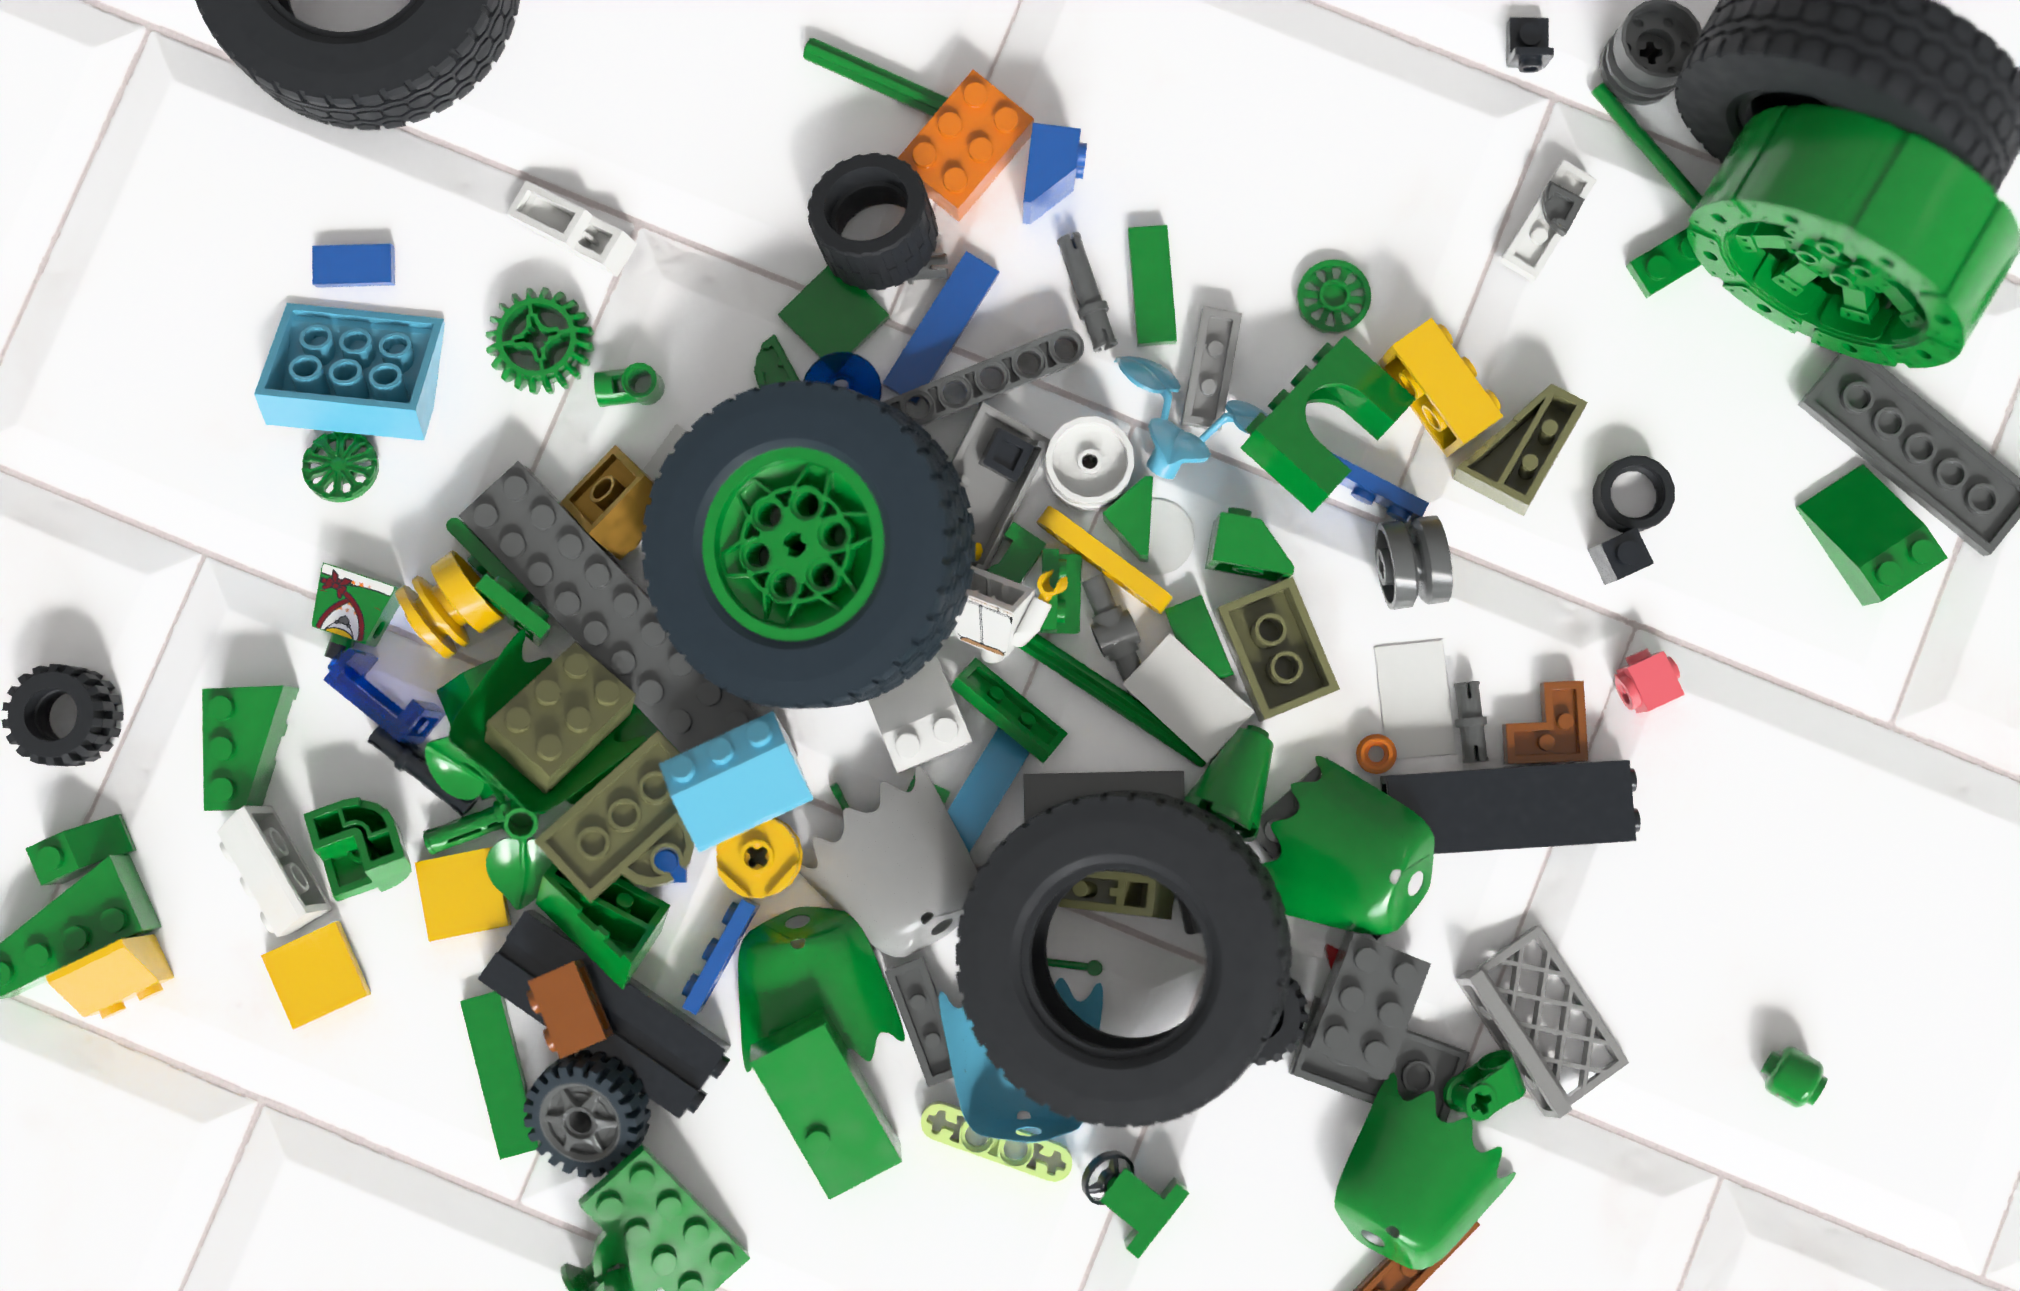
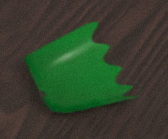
M522 629L506 645L465 701L450 726L448 737L450 743L471 765L505 796L526 811L541 813L558 806L631 753L646 737L639 736L631 740L617 742L614 740L616 729L613 730L600 743L603 745H598L547 795L484 742L487 722L552 663L551 657L532 662L524 661L522 649L526 633ZM522 803L529 805V808L523 806Z
M1315 756L1316 764L1321 770V779L1316 782H1295L1290 785L1300 808L1294 816L1275 821L1271 824V829L1281 845V855L1275 861L1262 863L1263 866L1267 867L1275 882V887L1280 893L1286 910L1285 915L1361 934L1383 935L1397 931L1421 903L1431 884L1434 860V835L1431 828L1414 811L1339 764L1322 756ZM1400 870L1401 874L1397 883H1392L1390 881L1392 871ZM1421 871L1423 874L1421 887L1416 894L1411 896L1408 892L1410 880L1416 872Z
M796 907L750 930L742 940L738 958V990L744 1068L747 1073L752 1070L750 1065L752 1044L822 1007L826 1009L846 1047L855 1051L865 1061L870 1062L872 1060L877 1037L880 1033H889L901 1042L905 1040L899 1014L868 938L861 926L847 912L821 907ZM804 915L810 918L806 925L799 928H788L785 926L786 921L795 916ZM805 939V944L802 948L795 949L792 947V941Z
M1391 1073L1388 1080L1384 1081L1378 1091L1348 1157L1336 1188L1334 1208L1346 1228L1361 1244L1409 1269L1423 1270L1441 1260L1463 1238L1508 1187L1516 1176V1172H1512L1506 1177L1498 1178L1497 1170L1502 1156L1501 1146L1486 1152H1479L1473 1144V1122L1471 1118L1466 1117L1450 1123L1442 1122L1436 1115V1096L1432 1090L1421 1094L1411 1101H1404L1398 1092L1397 1077L1395 1073ZM1390 1226L1397 1228L1399 1236L1397 1238L1393 1237L1386 1231V1228ZM1365 1230L1377 1235L1385 1245L1379 1246L1370 1242L1363 1236L1361 1231Z

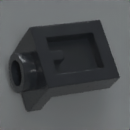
M1510 17L1506 22V68H1518V71L1521 73H1536L1545 69L1554 57V48L1549 47V18Z

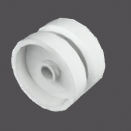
M1098 416L1077 417L1063 424L1051 437L1045 457L1046 481L1053 495L1066 506L1080 511L1101 510L1116 502L1126 490L1134 468L1133 447L1126 433L1113 421ZM1084 458H1089L1091 463H1097V465L1092 469H1087L1083 466L1082 462Z

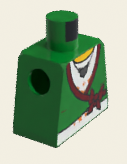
M323 562L313 611L312 627L332 633L324 656L348 664L355 641L376 647L400 606L395 595L399 587Z

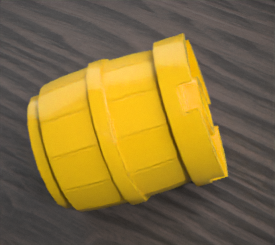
M777 817L717 844L716 847L718 875L729 889L742 897L763 898L780 893L794 882L802 866L803 850L800 838L789 824ZM751 846L755 849L764 846L768 852L765 858L768 860V863L764 867L760 864L751 867L748 864L751 856L747 851Z

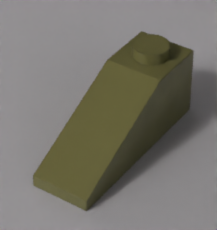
M1103 871L1090 874L1075 884L1061 900L1058 907L1172 920L1174 892L1158 881L1141 874Z

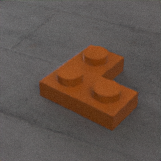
M1584 680L1541 682L1542 722L1502 724L1504 764L1589 761Z

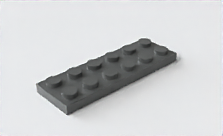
M1839 354L1797 404L1983 557L1991 555L2019 521L2020 478L1882 365Z

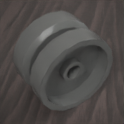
M1437 515L1413 518L1409 529H1407L1402 521L1398 520L1378 523L1375 529V558L1381 591L1390 610L1411 608L1414 606L1418 595L1428 605L1449 602L1453 588L1452 562L1446 532Z

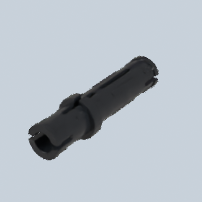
M385 722L381 723L369 736L367 742L394 762V767L400 772L406 771L409 775L413 776L424 787L451 806L461 817H464L477 803L479 796L472 800H461L446 793L430 773L425 754L421 752L422 747L415 742L412 744Z

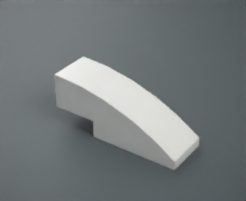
M527 180L506 213L510 218L616 277H618L637 245L623 230L592 216L586 209Z

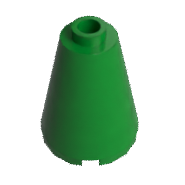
M1255 725L1239 728L1183 799L1220 818L1225 825L1228 824L1239 833L1245 842H1253L1259 832L1274 743L1269 739V733Z

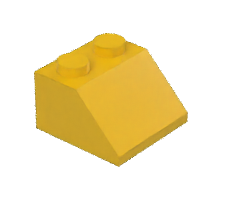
M155 934L120 939L45 976L48 984L83 1017L100 1014L102 1019L109 1018L126 1010L124 1002L136 996L139 1001H143L164 991L161 984L175 978Z

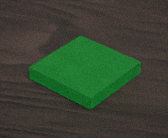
M826 266L778 313V317L833 372L890 318V315L865 290L843 283L842 279L836 277L831 272L829 266Z

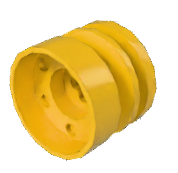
M453 550L431 565L430 570L437 583L435 586L417 575L412 579L415 591L409 586L403 585L395 592L398 603L414 631L425 643L429 644L446 659L451 658L457 653L454 641L463 647L470 644V638L464 627L466 623L477 632L484 634L504 619V614L482 598L475 589V585L481 578L465 559Z

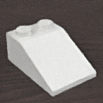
M937 655L931 661H925L924 664L926 666L909 680L904 679V683L887 693H881L879 697L868 700L892 762L899 774L973 743Z

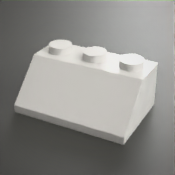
M243 806L216 831L222 841L219 843V847L223 856L230 863H235L242 876L239 878L241 887L249 897L255 898L262 910L260 912V919L269 932H275L277 937L291 935L332 910L331 905L273 806Z

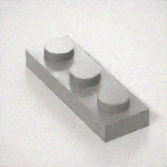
M1203 306L1181 425L1208 429L1225 413L1242 313Z

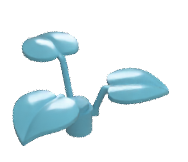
M1123 356L1116 357L1114 363H1118L1122 373L1133 384L1146 391L1160 393L1164 399L1161 418H1153L1148 424L1155 448L1146 463L1153 473L1162 478L1174 479L1182 463L1207 461L1211 453L1204 442L1223 424L1234 422L1238 429L1247 433L1245 429L1260 412L1268 416L1267 413L1251 403L1230 400L1225 406L1228 412L1224 413L1200 437H1197L1168 421L1172 402L1171 392H1179L1181 385L1167 368L1142 357Z

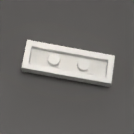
M1563 160L1550 181L1586 200L1597 179L1568 161ZM1543 192L1499 261L1531 282L1537 279L1562 239V236L1557 234L1545 219L1542 210Z

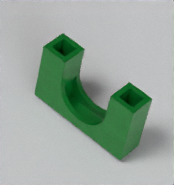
M1345 335L1334 347L1327 342L1312 358V361L1316 364L1312 370L1305 365L1290 382L1295 387L1290 393L1283 388L1267 406L1272 410L1268 416L1260 412L1245 429L1250 436L1240 447L1312 513L1329 497L1352 470L1314 436L1307 422L1306 405L1310 403H1327L1336 406L1347 413L1378 441L1416 400L1414 396Z

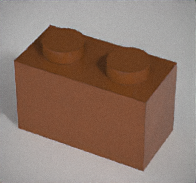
M583 959L573 961L528 981L531 989L527 991L529 1003L536 1014L541 1013L547 1027L543 1030L547 1046L551 1052L557 1051L560 1059L614 1035Z

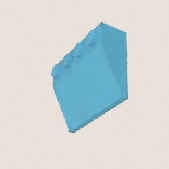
M287 303L254 392L265 424L424 441L434 410L445 328L444 319Z

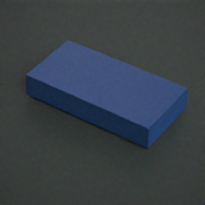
M391 243L312 246V285L316 288L395 286V247Z

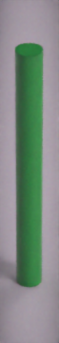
M1603 82L1591 92L1592 96L1689 207L1695 210L1702 198L1699 191Z

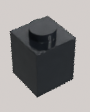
M1637 527L1588 549L1589 555L1604 585L1618 581L1654 564Z

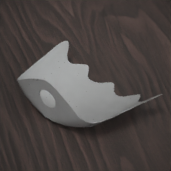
M921 766L916 767L915 786L911 792H904L887 782H881L879 787L880 805L877 810L865 813L852 808H845L843 811L844 830L841 838L837 842H830L819 837H813L812 843L818 865L816 868H808L802 865L799 872L834 909L845 911L856 920L871 945L892 957H906L950 934L959 925L960 915H964L963 905L969 889L974 886L973 881L978 874L974 862L934 784ZM926 912L933 913V918L925 924L921 922L923 914ZM952 919L951 924L946 929L937 934H931L932 930L940 922Z

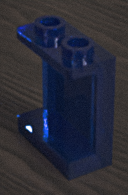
M353 648L347 649L346 652L342 650L337 653L327 666L329 672L323 678V681L399 742L422 744L446 715L445 711L437 704L412 699L406 708L403 709L368 681L366 675L379 659L373 653Z

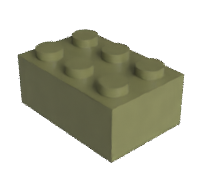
M1293 577L1219 606L1213 611L1259 722L1340 690Z
M574 642L487 722L484 742L547 795L631 714L636 694Z

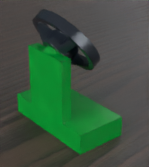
M1117 1150L1106 1151L1096 1156L1085 1168L1081 1179L1082 1192L1089 1201L1096 1205H1106L1133 1228L1125 1238L1124 1244L1125 1249L1137 1259L1142 1256L1190 1194L1188 1188L1177 1178L1173 1177L1159 1195L1135 1175L1132 1161L1124 1153ZM1118 1158L1125 1160L1127 1168L1124 1167L1121 1172H1119ZM1110 1159L1108 1168L1099 1174L1097 1182L1089 1186L1091 1175L1095 1169ZM1096 1193H1104L1101 1196V1198L1093 1197L1090 1195Z

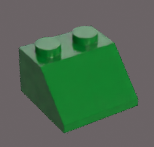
M1229 507L1227 513H1219L1212 524L1205 569L1272 582H1281L1293 575L1295 566L1262 519L1253 518L1252 511L1235 507Z

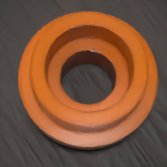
M1381 734L1366 736L1360 741L1356 749L1358 764L1362 769L1372 774L1387 772L1392 768L1397 757L1394 743L1388 737ZM1373 746L1381 747L1384 751L1383 759L1378 762L1370 760L1368 756L1370 748Z

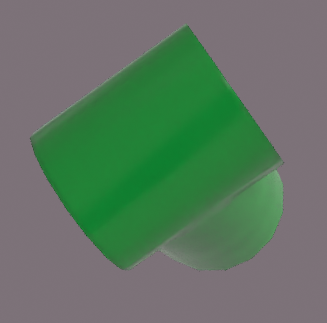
M637 362L624 369L594 373V390L600 407L631 403L651 405L658 402L664 394L665 384L663 379L651 366L645 363ZM645 375L651 376L652 382L649 389L642 393L636 392L635 384L637 380ZM618 382L622 383L625 392H620Z

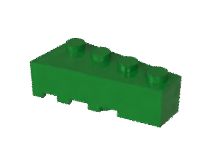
M130 854L109 855L0 943V999L15 997L47 982L46 975L120 939L144 936L162 927Z

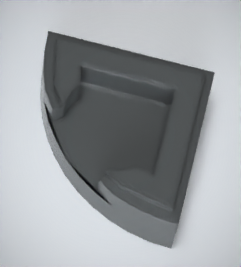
M1549 181L1545 186L1542 196V210L1550 227L1557 234L1564 237L1585 199Z

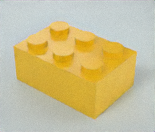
M1431 317L1394 343L1378 361V364L1416 398L1410 405V408L1444 455L1449 457L1500 420L1503 415L1499 411L1501 404L1495 394L1489 389L1484 390L1475 378L1477 371L1474 365L1465 356L1460 357L1452 346L1453 338L1450 332L1442 324L1437 325Z

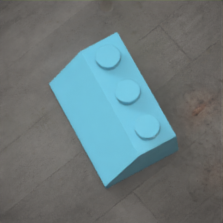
M774 711L659 763L670 796L699 853L814 799L789 736Z

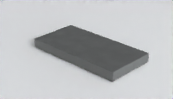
M1184 770L1023 774L1024 823L1034 815L1059 803L1103 792L1136 790L1170 795L1182 800L1185 798Z
M1314 996L1308 1014V1023L1305 1022L1303 1028L1306 1032L1303 1039L1299 1040L1288 1073L1373 1104L1385 1079L1325 1056L1303 1045L1320 1000L1319 997ZM1407 1029L1390 1074L1395 1073L1397 1077L1399 1095L1404 1101H1411L1427 1091H1434L1436 1096V1115L1442 1122H1447L1451 1109L1444 1102V1087L1452 1077L1464 1071L1470 1052Z

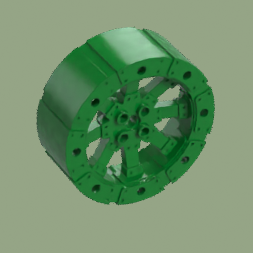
M1800 105L1799 107L1779 106L1762 111L1752 117L1744 126L1688 220L1690 224L1687 227L1689 244L1699 262L1712 277H1719L1724 282L1722 287L1747 307L1793 334H1796L1798 331L1812 338L1811 342L1821 347L1859 360L1896 367L1897 363H1902L1908 368H1931L1947 364L1956 359L1961 354L2020 253V227L2010 207L2003 199L1997 196L1993 191V187L1966 164L1931 142L1913 133L1909 134L1895 128L1887 122L1847 110L1816 105Z

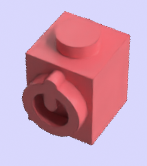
M1648 648L1636 652L1625 658L1628 665L1617 669L1618 674L1614 675L1615 686L1622 702L1629 710L1635 709L1636 713L1649 712L1685 695L1678 681V678H1680L1678 666L1670 656H1666L1664 651L1650 654Z

